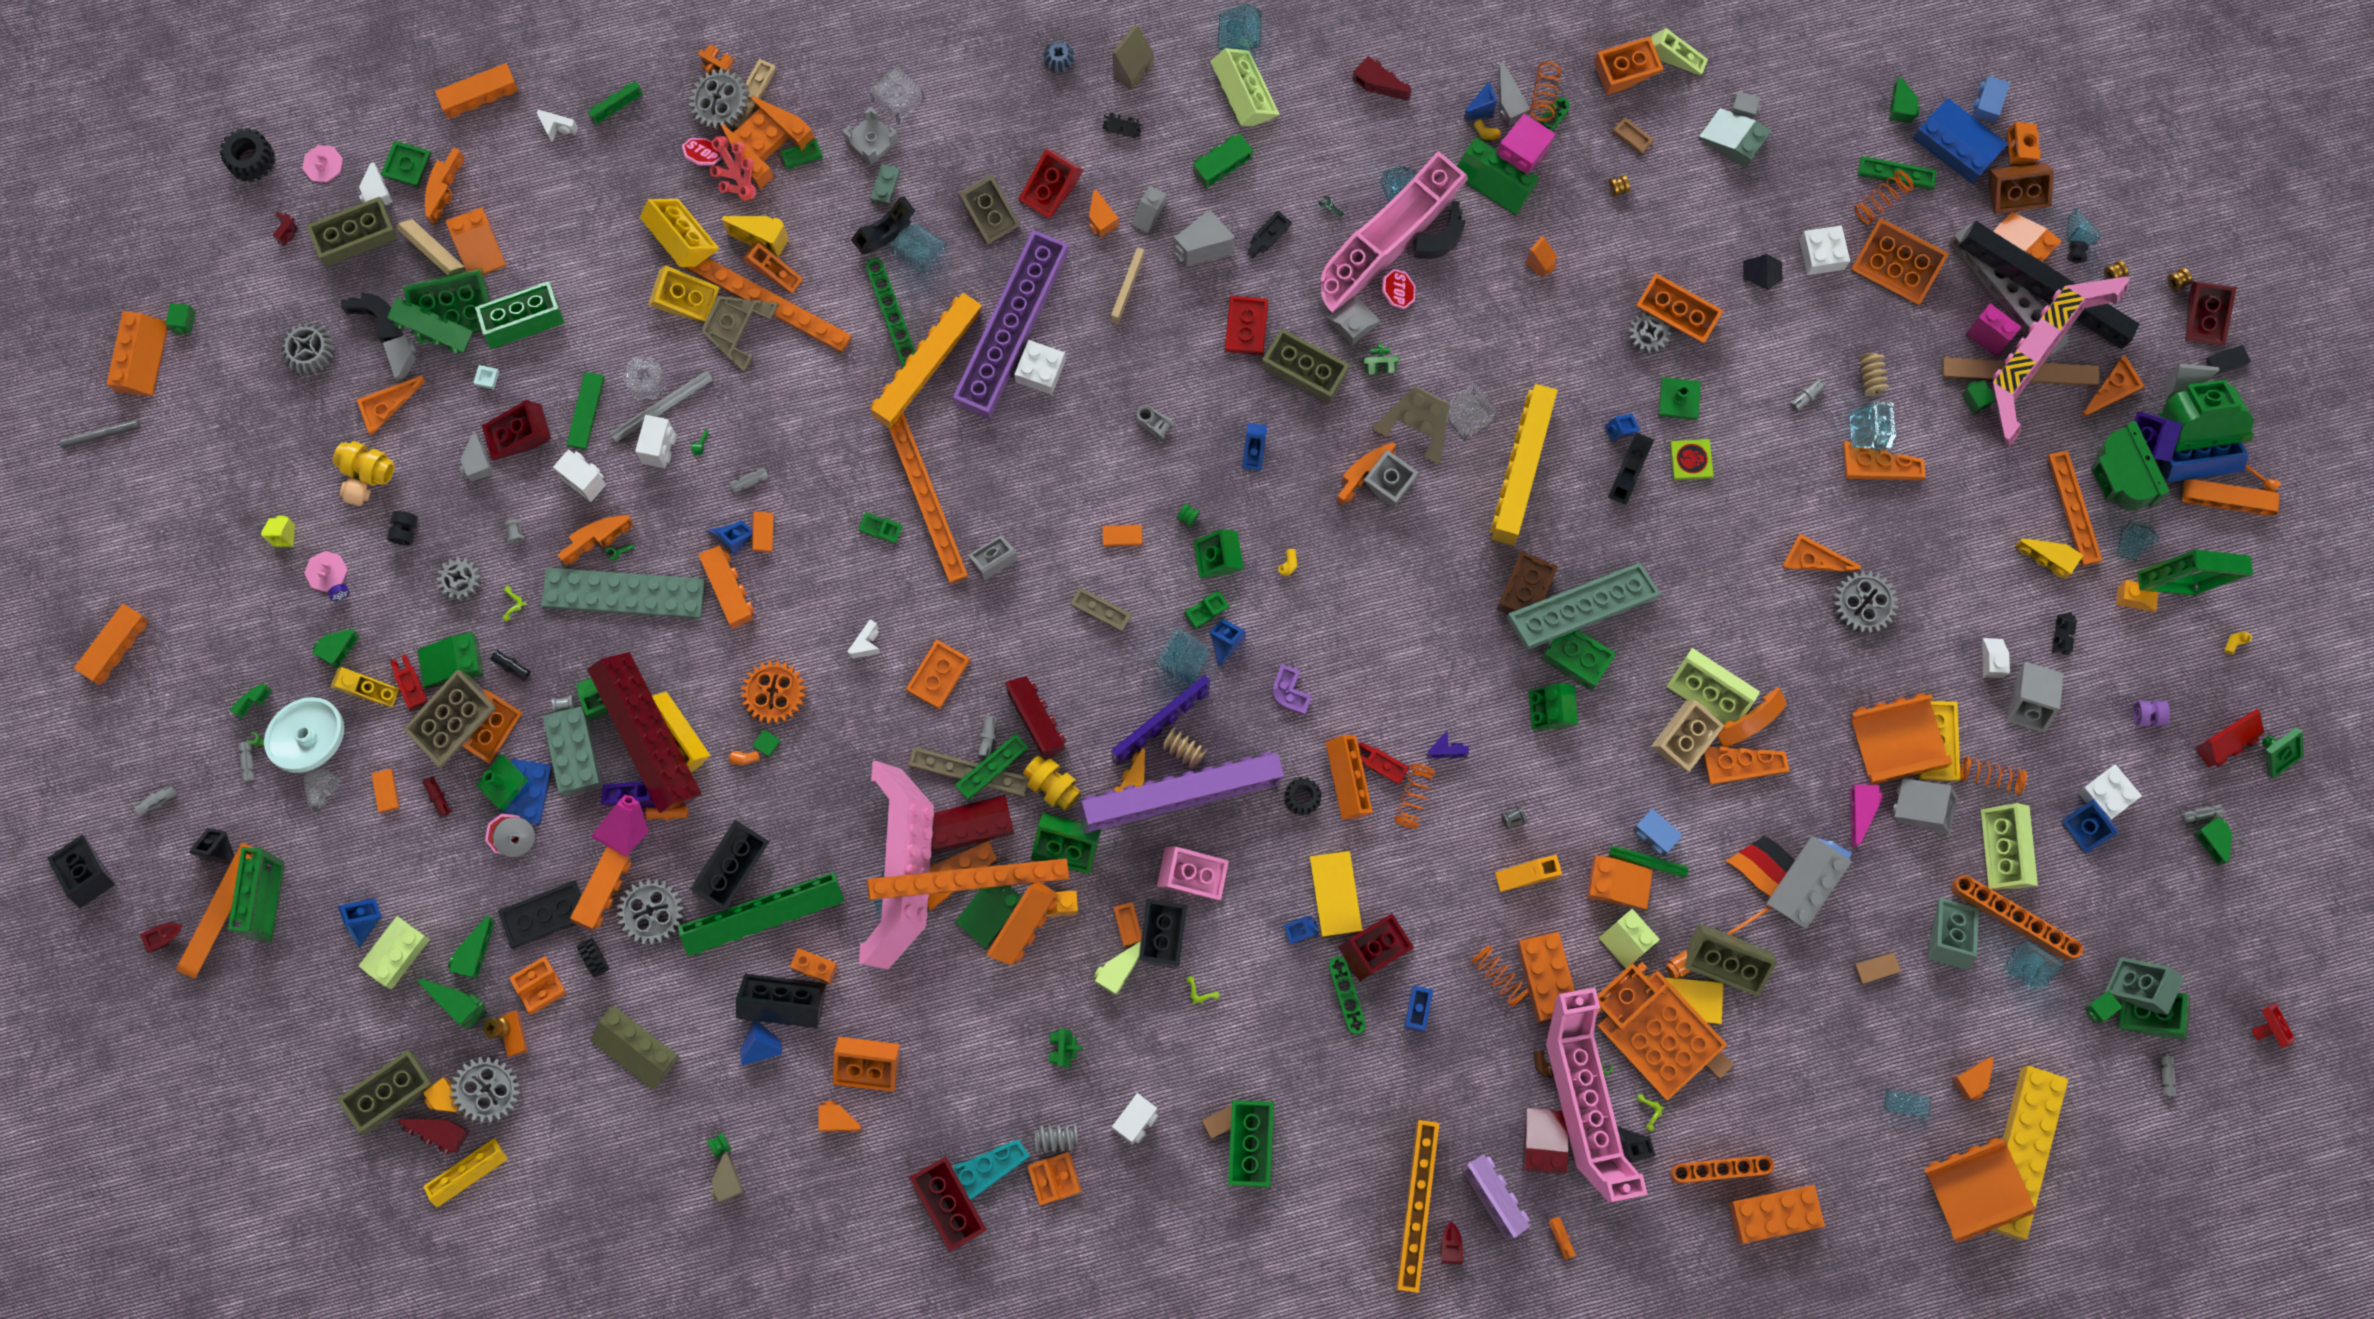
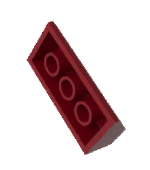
M1027 676L1005 682L1006 691L1042 758L1047 760L1064 751V744L1067 741L1062 732H1057L1055 728L1057 723L1053 715L1049 716L1045 709L1048 706L1043 697L1039 699L1036 693L1039 690L1033 680L1029 681Z
M1006 795L934 812L932 843L936 854L1015 835Z
M946 1156L909 1177L912 1187L949 1254L987 1231Z

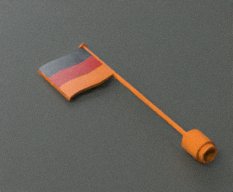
M1763 836L1725 862L1739 870L1760 891L1771 897L1795 859L1779 844ZM1766 907L1765 909L1758 912L1757 914H1755L1745 922L1741 923L1740 925H1738L1726 934H1734L1735 932H1737L1744 926L1748 925L1764 913L1771 910L1772 907ZM1686 950L1669 960L1668 964L1665 965L1667 972L1674 979L1677 977L1681 978L1692 971L1685 968Z

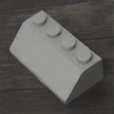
M1811 836L1766 904L1800 927L1807 929L1852 861Z

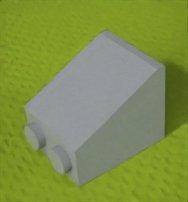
M1209 209L1174 237V256L1180 263L1183 262L1186 266L1226 256L1234 252L1235 236Z
M2024 662L2017 674L2006 721L2045 733L2060 710L2064 673Z
M1903 778L1902 784H1899L1897 788L1898 803H1895L1893 806V815H1895L1896 820L1899 823L1950 835L1958 799L1952 786Z

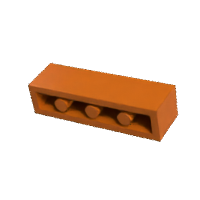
M507 63L436 90L435 93L448 119L450 117H457L465 111L475 110L483 104L492 103L503 96H510L519 90Z
M718 545L698 554L731 628L734 629L754 620L752 613L755 611L750 601L746 603L744 596L747 593L743 584L738 585L736 579L739 578L735 567L731 568L728 561L731 560L727 549L723 551L722 547Z
M122 603L73 669L100 686L102 682L109 678L114 666L121 662L126 650L133 646L138 634L145 630L149 620Z
M1341 735L1326 741L1327 754L1342 820H1355L1372 814V806L1356 735Z
M608 846L606 847L570 917L572 923L592 932L595 931L596 927H601L604 921L602 915L605 909L609 910L614 899L611 897L615 891H619L623 883L621 880L623 874H627L632 866L630 855L625 857Z

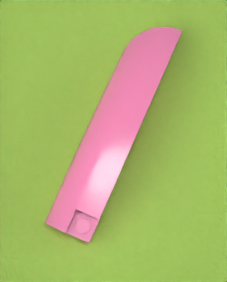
M1438 151L1392 201L1361 229L1356 230L1326 264L1320 280L1321 295L1324 303L1332 313L1347 303L1385 270L1417 238V234L1422 233L1456 197L1455 193L1468 180L1467 175Z

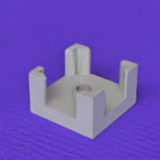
M872 107L864 112L865 120L852 130L849 125L843 130L845 141L870 166L899 142L897 132L891 126L888 129L879 120L878 113Z

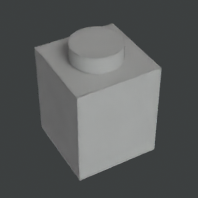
M1738 91L1731 112L1753 119L1754 116L1759 115L1761 105H1758L1760 97Z

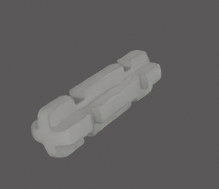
M761 468L756 470V473L752 472L739 478V481H732L730 486L733 492H739L743 487L744 489L758 483L760 479L761 481L767 479L768 474L766 470Z
M242 742L239 744V751H241V754H239L240 767L243 771L241 772V779L244 782L254 780V772H252L253 760L252 754H250L252 748L250 743Z
M2219 804L2196 809L2195 811H2188L2183 813L2182 816L2185 823H2191L2212 818L2213 816H2221L2224 814L2222 805Z
M2162 1056L2161 1065L2164 1066L2162 1068V1085H2165L2163 1095L2173 1097L2176 1095V1088L2173 1087L2175 1084V1068L2172 1067L2174 1065V1057Z

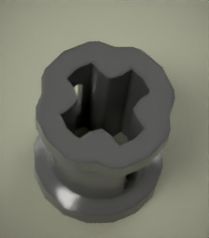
M1518 806L1514 811L1501 813L1507 830H1510L1512 826L1519 823H1527L1526 815L1521 806Z

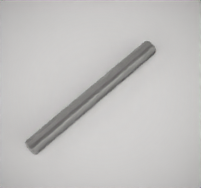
M707 371L703 372L610 432L611 438L614 442L623 439L643 425L645 415L657 417L712 381L711 375Z

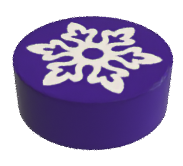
M345 584L335 585L328 591L332 601L342 600L350 594Z

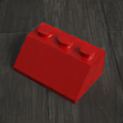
M2258 708L2195 747L2209 768L2215 764L2217 767L2223 765L2228 761L2226 757L2232 754L2235 757L2244 751L2242 747L2246 744L2252 746L2260 741L2259 736L2264 733L2260 711Z

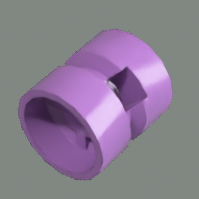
M2137 700L2135 702L2133 720L2137 727H2149L2151 724L2154 727H2166L2168 725L2170 708L2167 701H2153L2151 703L2150 701Z

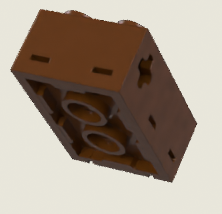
M1521 550L1496 610L1509 614L1544 600L1558 566L1553 563L1550 565V562L1531 554L1527 555L1528 553Z

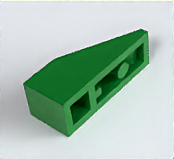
M486 916L456 949L454 956H451L448 962L449 972L478 980L495 922L494 919Z

